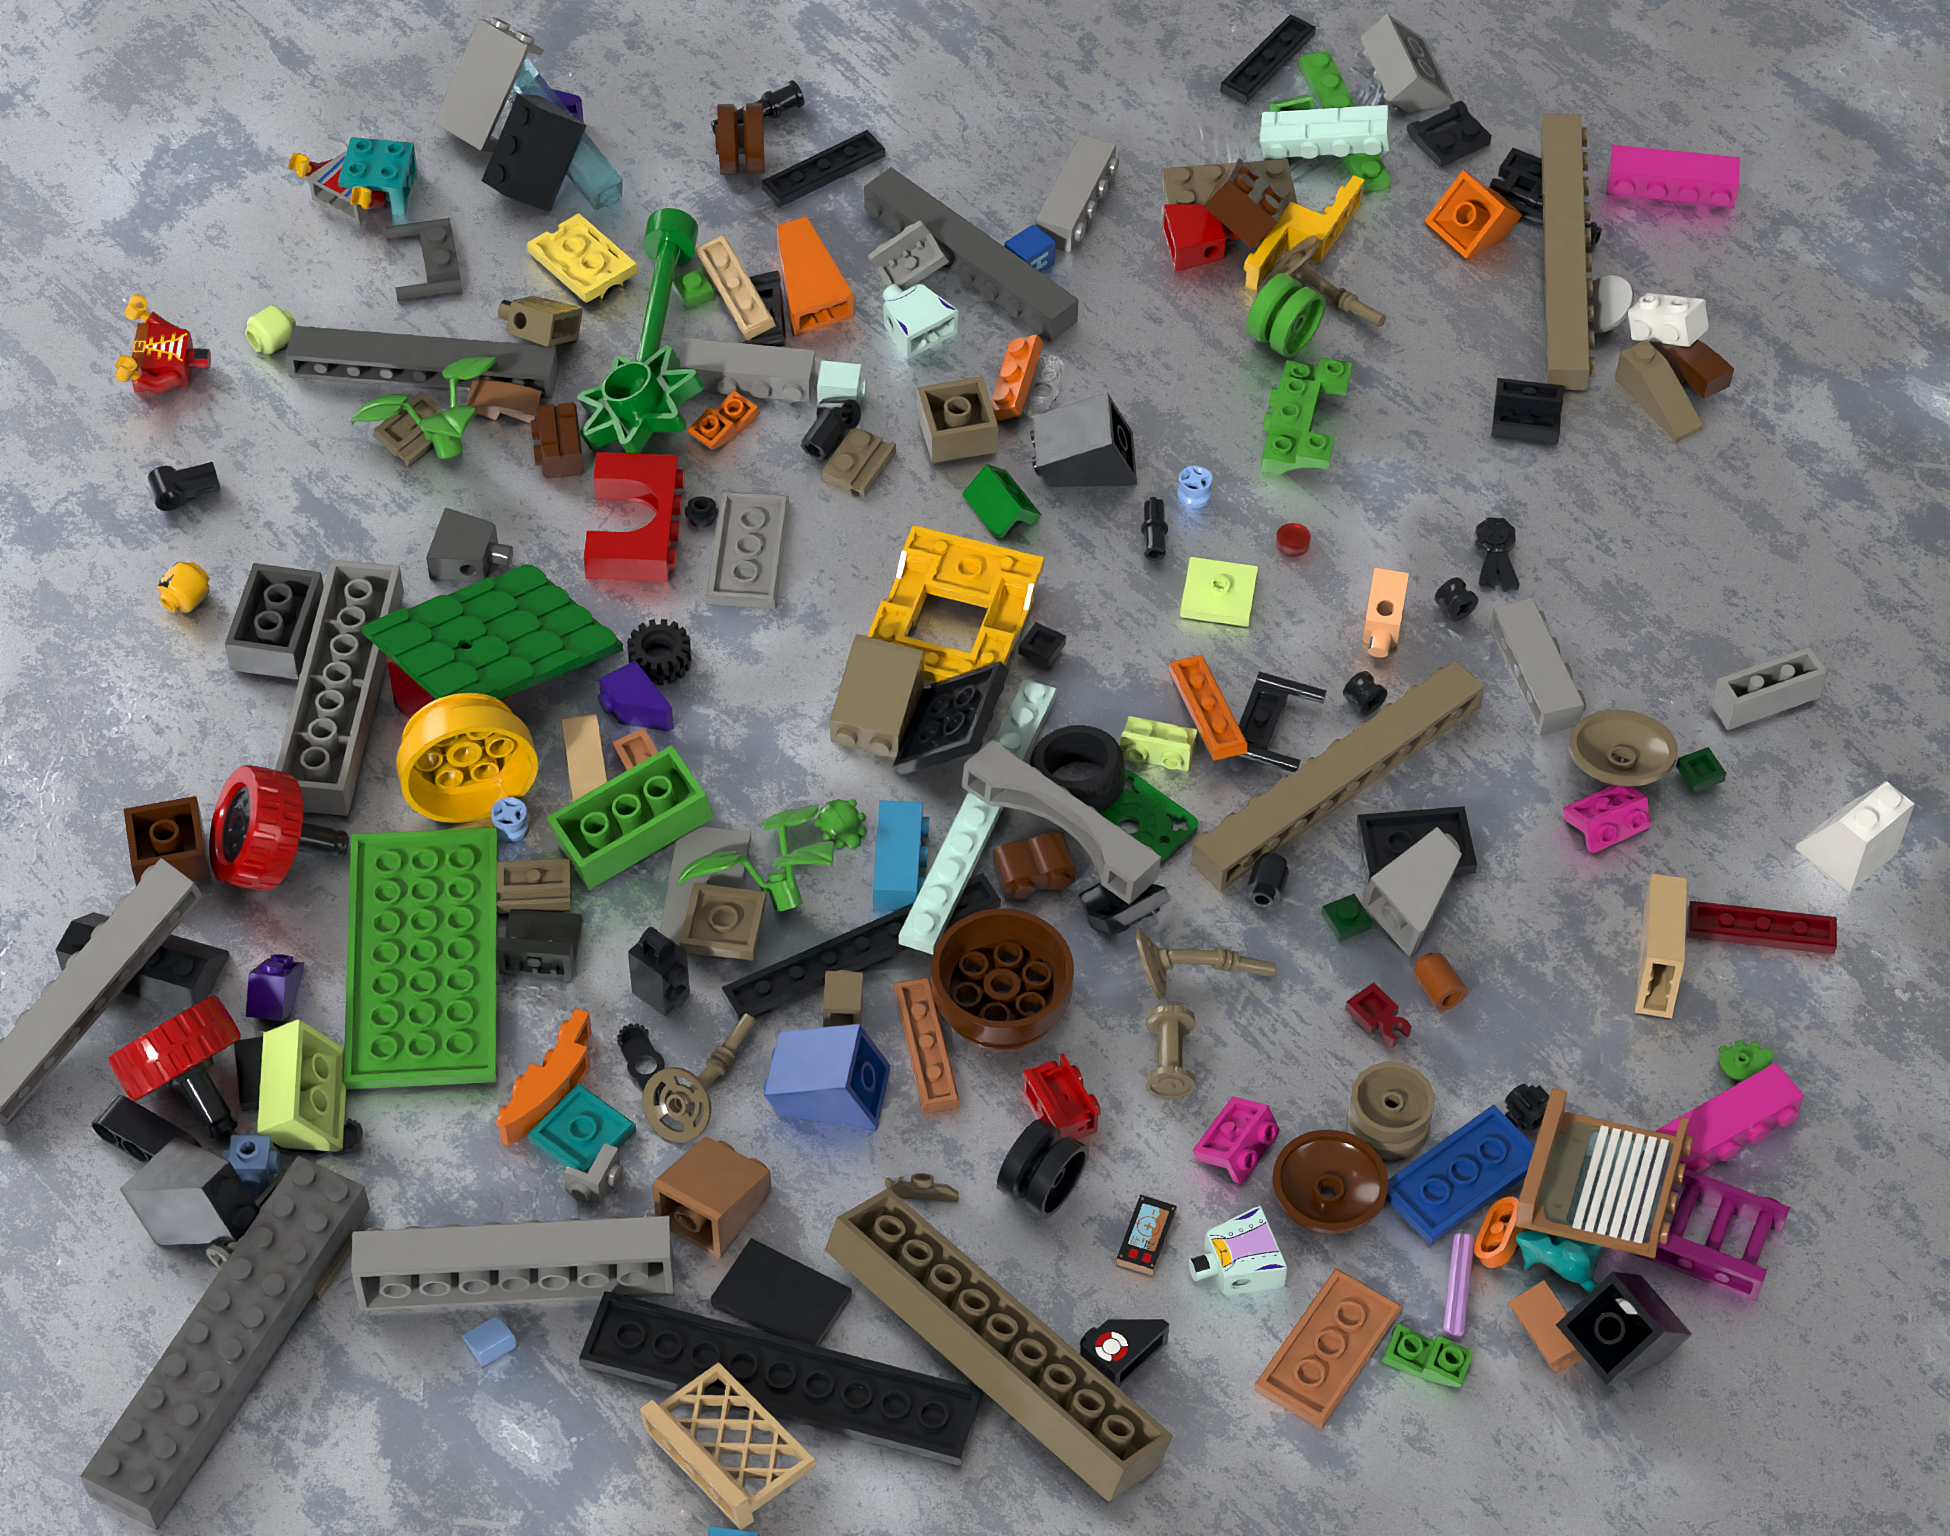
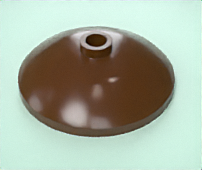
M1316 1130L1298 1136L1282 1149L1274 1164L1272 1186L1279 1206L1297 1224L1320 1233L1341 1234L1365 1226L1378 1215L1387 1197L1388 1174L1379 1154L1364 1140L1343 1131ZM1329 1192L1332 1193L1334 1196L1326 1197L1323 1196L1322 1193Z

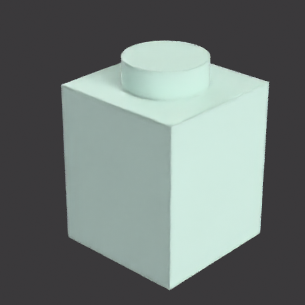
M821 360L817 383L818 405L824 398L852 399L859 404V398L866 397L867 378H861V364Z

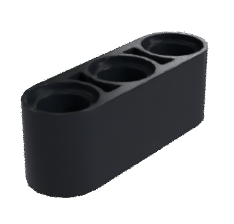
M121 1094L115 1095L91 1122L93 1130L103 1140L145 1165L175 1137L202 1148L201 1144L192 1135Z

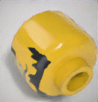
M192 561L175 563L157 583V589L161 595L159 598L160 603L171 612L178 610L183 613H190L209 593L208 574Z

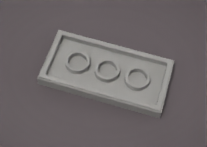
M721 491L706 593V605L775 609L789 496Z
M699 826L676 840L660 926L661 934L680 946L694 883L743 889L746 868L738 863L722 871L690 878L681 886L678 879L682 871L690 863L705 855L736 850L737 855L743 854L748 859L751 831ZM687 952V954H693V955L713 956V955H706V954H698V953H690V952Z

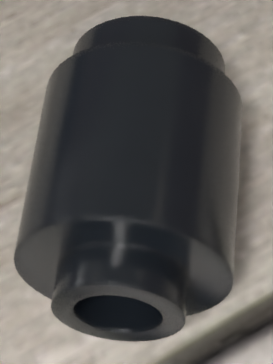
M1268 852L1262 854L1254 862L1246 888V895L1255 905L1272 907L1280 903L1289 875L1288 864L1284 857Z

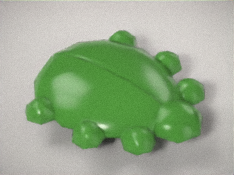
M855 799L829 801L820 809L818 818L814 819L813 824L816 827L821 826V829L824 831L823 839L827 841L835 839L837 848H842L845 843L850 848H856L862 842L859 835L863 836L867 833L866 827L861 826V822L865 821L866 816L864 813H858V810L855 808L857 805Z
M1738 1040L1735 1041V1046L1729 1048L1725 1045L1720 1046L1719 1051L1721 1055L1719 1062L1725 1074L1732 1079L1742 1082L1772 1065L1768 1061L1774 1058L1773 1051L1768 1048L1759 1049L1760 1045L1756 1041L1751 1042L1747 1046L1743 1041Z

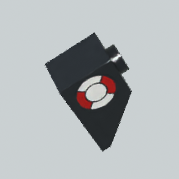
M1108 1319L1098 1329L1093 1327L1085 1333L1080 1341V1355L1120 1388L1168 1343L1169 1323L1164 1319Z

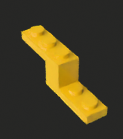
M1353 175L1346 186L1342 185L1339 188L1334 204L1332 206L1328 205L1323 214L1290 202L1281 214L1278 223L1259 242L1256 252L1248 255L1243 268L1247 272L1245 286L1258 290L1285 249L1291 250L1298 243L1312 235H1316L1320 241L1311 260L1321 263L1362 203L1365 179Z

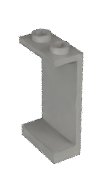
M493 17L492 21L478 20L433 122L477 149L493 153L498 139L491 135L527 54L542 55L544 49L533 44L535 38L521 31H517L515 34L509 30L510 24Z

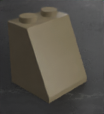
M856 634L830 718L831 741L839 743L844 747H855L871 751L876 755H887L896 758L924 689V651Z

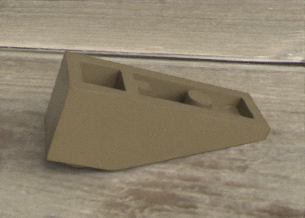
M1647 339L1620 352L1615 380L1675 442L1703 429L1701 419L1670 364Z

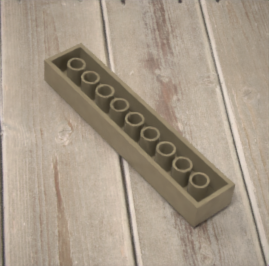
M888 1188L836 1218L825 1251L1104 1499L1111 1502L1159 1468L1173 1435L891 1189Z

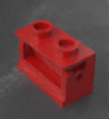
M1064 1054L1060 1055V1066L1056 1061H1050L1033 1069L1023 1070L1022 1091L1038 1118L1044 1119L1060 1130V1139L1071 1136L1079 1140L1097 1132L1098 1116L1101 1115L1100 1105L1093 1094L1088 1095L1083 1087L1084 1082L1080 1070L1076 1065L1071 1066Z

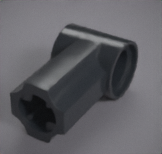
M824 398L819 402L816 412L817 419L802 439L800 445L806 454L811 455L816 460H825L846 429H854L859 424L861 408L855 400Z
M213 462L177 471L171 466H160L154 468L147 477L154 503L161 511H173L181 507L187 498L220 490Z

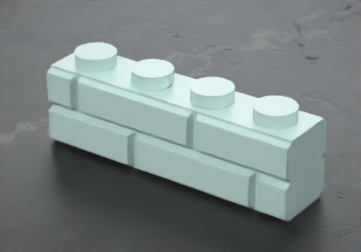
M1389 105L1262 112L1260 144L1264 159L1271 158L1273 160L1286 157L1311 159L1320 155L1344 157L1355 153L1376 155L1380 152H1390L1392 121Z

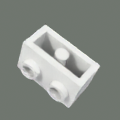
M1647 293L1627 310L1632 340L1644 341L1647 339L1649 342L1690 347L1709 329L1705 299Z

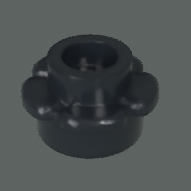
M699 496L689 500L688 506L685 507V516L693 526L698 528L712 525L718 515L716 502L709 497Z

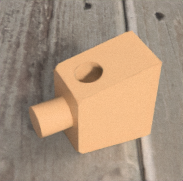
M1374 567L1362 641L1365 644H1369L1368 653L1373 657L1388 656L1389 648L1397 647L1409 573Z

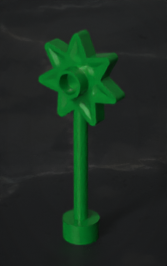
M674 208L660 209L653 212L647 221L643 249L647 256L655 261V267L636 361H632L623 355L616 356L612 361L611 372L606 376L603 384L584 390L577 396L586 413L591 415L590 419L580 430V434L592 450L619 440L626 453L640 454L653 433H679L684 431L687 424L678 407L704 389V383L695 369H679L680 360L670 345L660 349L675 266L683 265L692 259L698 236L697 222L691 215L682 210Z

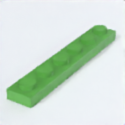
M1329 50L1299 56V68L1319 109L1356 107ZM1355 153L1342 157L1351 177L1355 175L1365 179L1363 194L1390 189L1391 178L1379 154Z

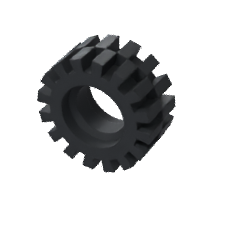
M655 619L649 620L648 627L644 623L638 625L639 632L633 629L631 638H628L627 641L629 663L636 661L652 682L653 680L658 681V686L664 685L665 679H668L670 684L676 682L675 675L680 679L685 676V670L689 671L692 659L690 637L686 634L684 627L679 629L678 623L674 621L668 626L667 619H661V624H656ZM656 647H666L673 651L664 657H652L646 654L650 649Z

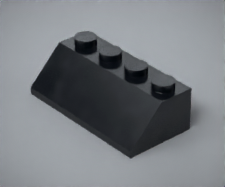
M93 912L70 922L55 949L62 972L66 968L68 959L75 952L83 949L91 939L93 930L100 923L106 922L109 916ZM170 934L121 992L187 1010L209 996L230 955L229 951Z

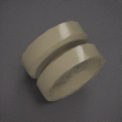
M1383 1062L1371 1065L1358 1075L1352 1085L1347 1115L1348 1133L1367 1142L1375 1149L1382 1160L1396 1161L1409 1158L1422 1148L1429 1135L1435 1098L1430 1082L1419 1070L1404 1063Z

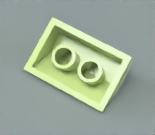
M300 1019L263 1034L257 1133L262 1136H270L271 1141L282 1148L337 1152L343 1150L346 1086L343 1083L344 1048Z

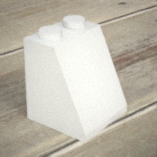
M1886 781L1844 805L1801 840L1795 849L1851 893L1898 853L1915 803Z

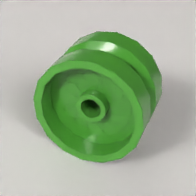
M1284 272L1277 274L1267 282L1252 304L1246 322L1247 334L1263 344L1270 343L1271 349L1288 359L1294 357L1307 346L1318 330L1325 313V296L1308 286L1302 288L1301 282Z

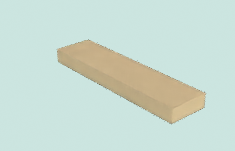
M724 234L695 249L746 341L776 326Z

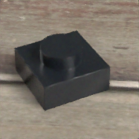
M1035 622L1020 643L1018 654L1049 668L1066 645V635Z

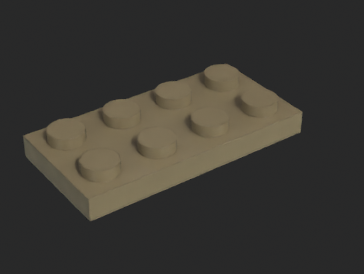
M1288 159L1249 162L1259 170L1260 176L1269 184L1277 185L1284 192L1285 198L1288 199L1284 210L1290 202L1298 204ZM1234 163L1162 168L1161 178L1166 203L1205 205L1215 184Z

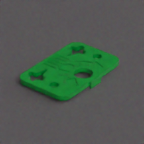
M1125 769V781L1128 779L1133 781L1132 788L1135 792L1124 789L1118 800L1099 814L1118 826L1123 820L1131 819L1136 821L1140 828L1135 833L1129 835L1142 844L1151 847L1156 854L1161 856V863L1197 831L1198 820L1137 774ZM1171 818L1178 821L1183 818L1186 819L1188 830L1185 831L1181 828L1177 831L1173 830L1174 823L1171 821Z

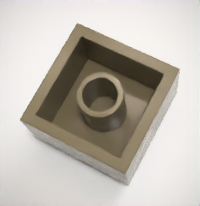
M983 376L917 387V415L932 463L997 453L998 424Z

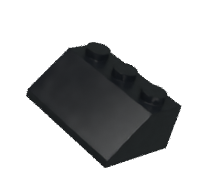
M517 94L481 181L506 197L550 212L587 125L540 95Z

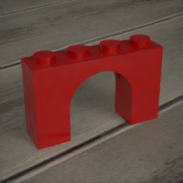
M596 452L593 476L595 500L638 502L651 508L656 515L646 526L634 531H587L584 550L586 579L668 582L670 568H676L677 550L672 548V542L679 541V521H675V515L681 516L682 495L677 494L678 489H684L685 470L679 469L678 455Z

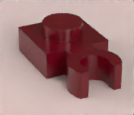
M1374 982L1346 1001L1345 1010L1369 1034L1379 1029L1382 1032V1040L1387 1046L1391 1048L1396 1046L1397 1037L1392 1031H1400L1406 1038L1410 1036L1412 1028L1410 1023L1402 1017H1395L1398 1015L1399 1006Z

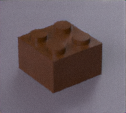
M1239 158L1215 184L1204 208L1253 249L1278 223L1288 199L1285 198L1284 192L1277 185L1269 184L1260 176L1259 170L1253 164L1245 163Z
M197 796L124 809L130 862L136 886L140 883L144 871L151 865H155L160 858L193 882L211 879L203 820Z

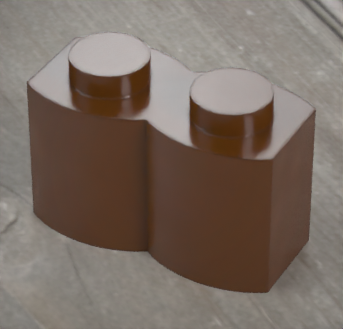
M1063 832L1046 833L1036 836L1029 841H1014L993 849V865L1005 899H1027L1039 890L1059 891L1075 882V865Z

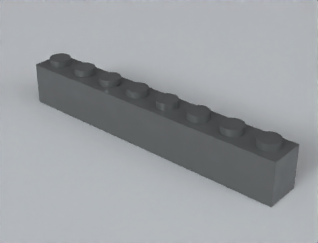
M890 167L864 186V209L869 215L878 218L896 234H900L907 226L921 220L932 232L949 261L942 267H946L959 276L964 283L970 284L980 291L986 299L995 302L1005 309L1010 316L1026 324L1035 334L1041 335L1049 342H1052L1078 321L1079 299L894 168Z
M293 326L286 352L288 371L291 378L450 390L451 378H444L442 372L451 363L469 357H497L498 361L484 373L472 379H461L456 385V391L469 392L472 381L489 380L530 387L542 391L540 398L551 399L558 373L557 350L555 346L547 347L510 342L330 329L312 326Z

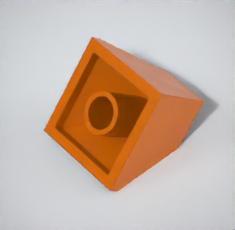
M1462 170L1424 222L1464 258L1470 260L1503 241L1523 214L1497 192L1467 171Z

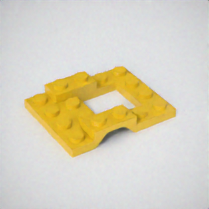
M913 525L901 553L894 584L888 598L881 600L867 637L923 650L924 679L933 682L957 676L999 661L1006 666L1010 653L1015 651L1034 602V591L1044 568L1045 557ZM928 594L988 608L971 653L907 637L910 628L915 627Z

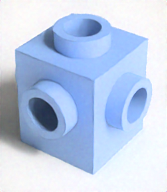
M258 1133L232 1135L230 1150H224L223 1158L230 1161L249 1192H264L273 1182L274 1174L279 1173L280 1152L274 1151L270 1136H262Z

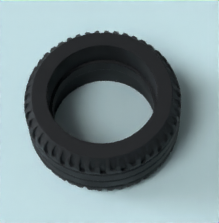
M1086 725L1062 727L1042 738L1032 751L1030 758L1031 767L1040 770L1045 777L1058 786L1066 788L1071 795L1087 806L1095 808L1098 813L1111 807L1123 792L1126 777L1122 750L1118 742L1101 729ZM1073 762H1090L1103 768L1097 775L1081 781L1062 780L1052 775L1060 767Z

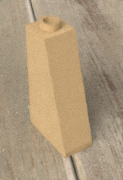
M1653 873L1650 875L1644 905L1635 1013L1672 1018L1685 960L1687 878Z

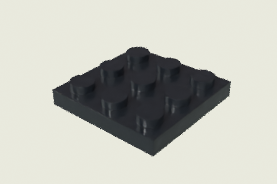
M999 661L924 686L892 767L900 775H904L978 752L983 744V737L988 724L994 716L993 711L998 698L1004 690V683L1009 669Z

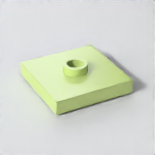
M1190 557L1180 617L1248 627L1258 566Z

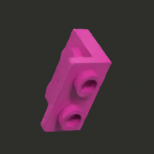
M1612 785L1563 807L1564 820L1585 834L1587 850L1591 853L1603 850L1651 826L1647 796L1633 787Z
M1232 1096L1192 1151L1197 1161L1227 1168L1233 1182L1242 1184L1250 1172L1254 1170L1269 1146L1275 1141L1280 1129L1269 1105Z

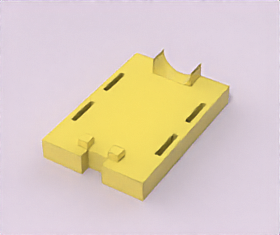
M579 213L559 224V230L551 234L547 231L527 242L528 253L585 303L596 297L603 301V296L609 287L618 284L623 288V281L638 273L637 263Z

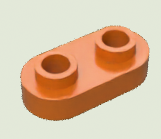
M1515 1197L1499 1199L1489 1208L1474 1244V1253L1485 1267L1496 1268L1503 1266L1511 1259L1518 1244L1516 1235L1524 1230V1228L1516 1226L1519 1200Z

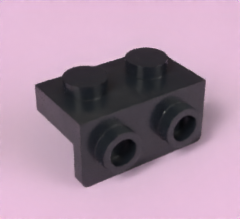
M1101 882L1079 894V899L1090 927L1109 934H1118L1127 930L1130 927L1129 923L1140 917L1145 918L1160 911V906L1171 901L1167 889L1156 884L1148 887L1130 905L1102 886Z

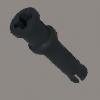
M790 80L786 83L785 87L779 90L765 92L761 99L754 103H762L763 119L768 117L776 119L781 116L782 112L790 108L804 106L805 101L798 84L794 80ZM744 107L737 110L738 124H744ZM718 119L711 121V128L714 135L715 125H718Z

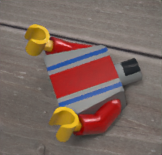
M347 151L334 159L320 163L310 161L309 157L304 154L292 153L288 169L296 170V175L300 178L305 176L309 178L312 200L359 225L372 209L383 208L386 198L383 191H373L365 187H353L352 189L339 187L338 179Z

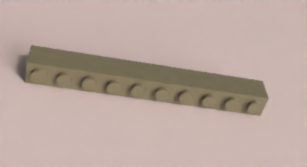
M1581 114L1542 115L1541 127L1547 384L1564 386L1563 390H1588L1589 377H1595V357H1589V350H1594V330H1588V324H1593L1594 307L1593 304H1587V298H1592L1593 279L1586 278V272H1591L1592 253H1586L1585 247H1590L1591 227H1585V221H1590V202H1584V196H1589V177H1583V171H1588V152H1582V147H1587L1588 130L1587 127H1581Z
M1456 660L1445 668H1437L1425 682L1419 686L1413 685L1402 698L1393 704L1388 703L1383 706L1379 713L1369 721L1360 722L1353 729L1352 733L1342 740H1334L1322 754L1316 758L1311 757L1307 759L1299 770L1290 776L1286 775L1280 778L1274 787L1263 795L1258 794L1254 796L1246 807L1237 813L1227 815L1221 824L1212 831L1201 833L1193 843L1191 864L1221 892L1252 870L1254 862L1262 854L1268 852L1276 853L1479 709L1485 686Z

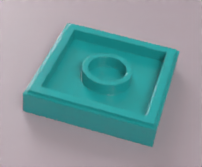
M578 1083L528 1133V1139L564 1167H571L588 1174L603 1144L606 1143L619 1149L636 1132V1124Z

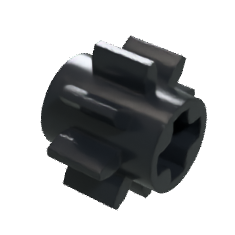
M1521 1084L1507 1095L1505 1103L1509 1111L1505 1116L1517 1128L1525 1129L1527 1127L1530 1131L1535 1130L1542 1124L1550 1096L1540 1085L1535 1088L1533 1085L1528 1087L1527 1084Z

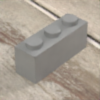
M1809 646L1718 678L1711 706L1727 730H1731L1820 698L1827 671Z

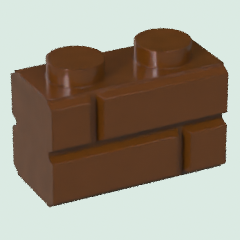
M571 402L561 403L557 406H554V404L538 406L536 408L537 420H531L533 440H540V445L533 446L535 466L542 465L543 476L546 479L562 477V475H582L584 467L576 404Z

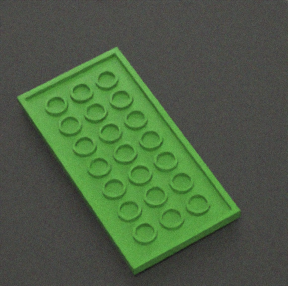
M497 827L351 834L343 1083L346 1086V1090L497 1082V957L495 951L498 938V913L496 906Z

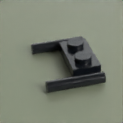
M779 271L750 276L752 284L776 326L749 341L740 343L775 347L786 346L783 293L780 286L781 278ZM715 286V292L717 297H721L719 291Z
M1259 671L1238 725L1247 742V753L1237 755V757L1293 773L1299 770L1300 759L1269 751L1286 707L1289 694L1323 704L1327 690Z

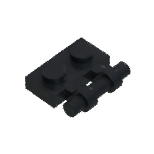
M1512 148L1499 167L1498 176L1506 179L1505 182L1493 178L1489 188L1499 193L1504 199L1512 198L1525 203L1527 206L1543 211L1541 158ZM1520 184L1522 186L1532 189V191L1529 192L1527 190L1517 187V185Z

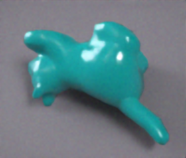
M1534 1230L1516 1235V1241L1522 1250L1524 1258V1270H1528L1534 1263H1543L1552 1268L1562 1278L1573 1283H1580L1588 1293L1598 1285L1593 1279V1275L1597 1268L1598 1253L1602 1246Z

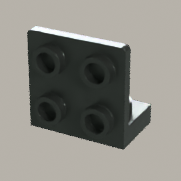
M511 909L509 911L505 938L498 937L495 951L499 974L573 980L583 923L582 915Z

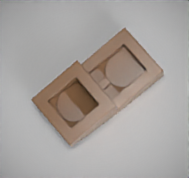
M475 380L471 383L466 406H473L476 414L493 420H497L499 414L502 413L531 424V420H534L536 417V408L539 405L542 391L508 382Z

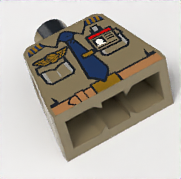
M537 296L520 298L513 301L503 300L499 305L498 317L508 321L507 332L511 335L547 347L578 340L583 313L582 307Z

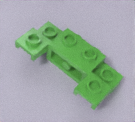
M1320 357L1318 366L1286 360L1279 387H1272L1269 407L1273 408L1272 413L1266 412L1262 432H1267L1268 436L1262 455L1261 471L1281 475L1299 468L1329 469L1335 436L1311 432L1318 407L1319 394L1346 396L1353 363Z

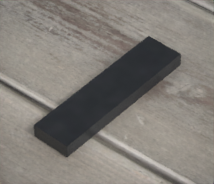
M1290 14L1221 82L1220 91L1247 104L1315 35L1316 27Z
M866 130L762 180V189L780 208L885 157V148Z

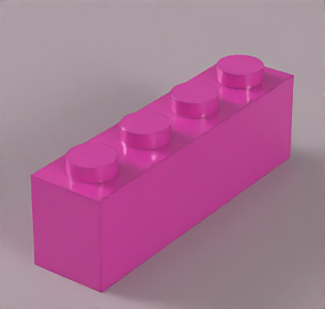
M1612 145L1608 164L1606 194L1734 207L1739 188L1740 158Z
M1774 1063L1657 1129L1656 1132L1676 1136L1681 1117L1689 1118L1687 1134L1694 1135L1689 1158L1682 1157L1680 1162L1686 1164V1169L1703 1175L1710 1165L1719 1160L1723 1162L1728 1161L1739 1152L1741 1147L1750 1142L1752 1144L1761 1142L1768 1136L1771 1130L1780 1125L1787 1127L1792 1124L1800 1115L1799 1110L1804 1094L1779 1065ZM1654 1147L1653 1154L1657 1156L1658 1148ZM1666 1150L1665 1159L1670 1161L1672 1151Z

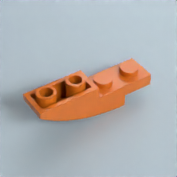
M575 1008L569 1021L564 1020L558 1032V1042L554 1050L550 1049L547 1051L542 1067L530 1063L524 1076L519 1075L512 1090L513 1097L508 1106H502L496 1120L502 1144L509 1146L527 1136L583 1080L590 1068L588 1047L585 1046L592 1033L589 1012Z

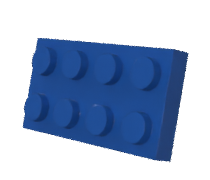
M1493 1104L1388 1179L1386 1201L1431 1246L1524 1179L1535 1145Z

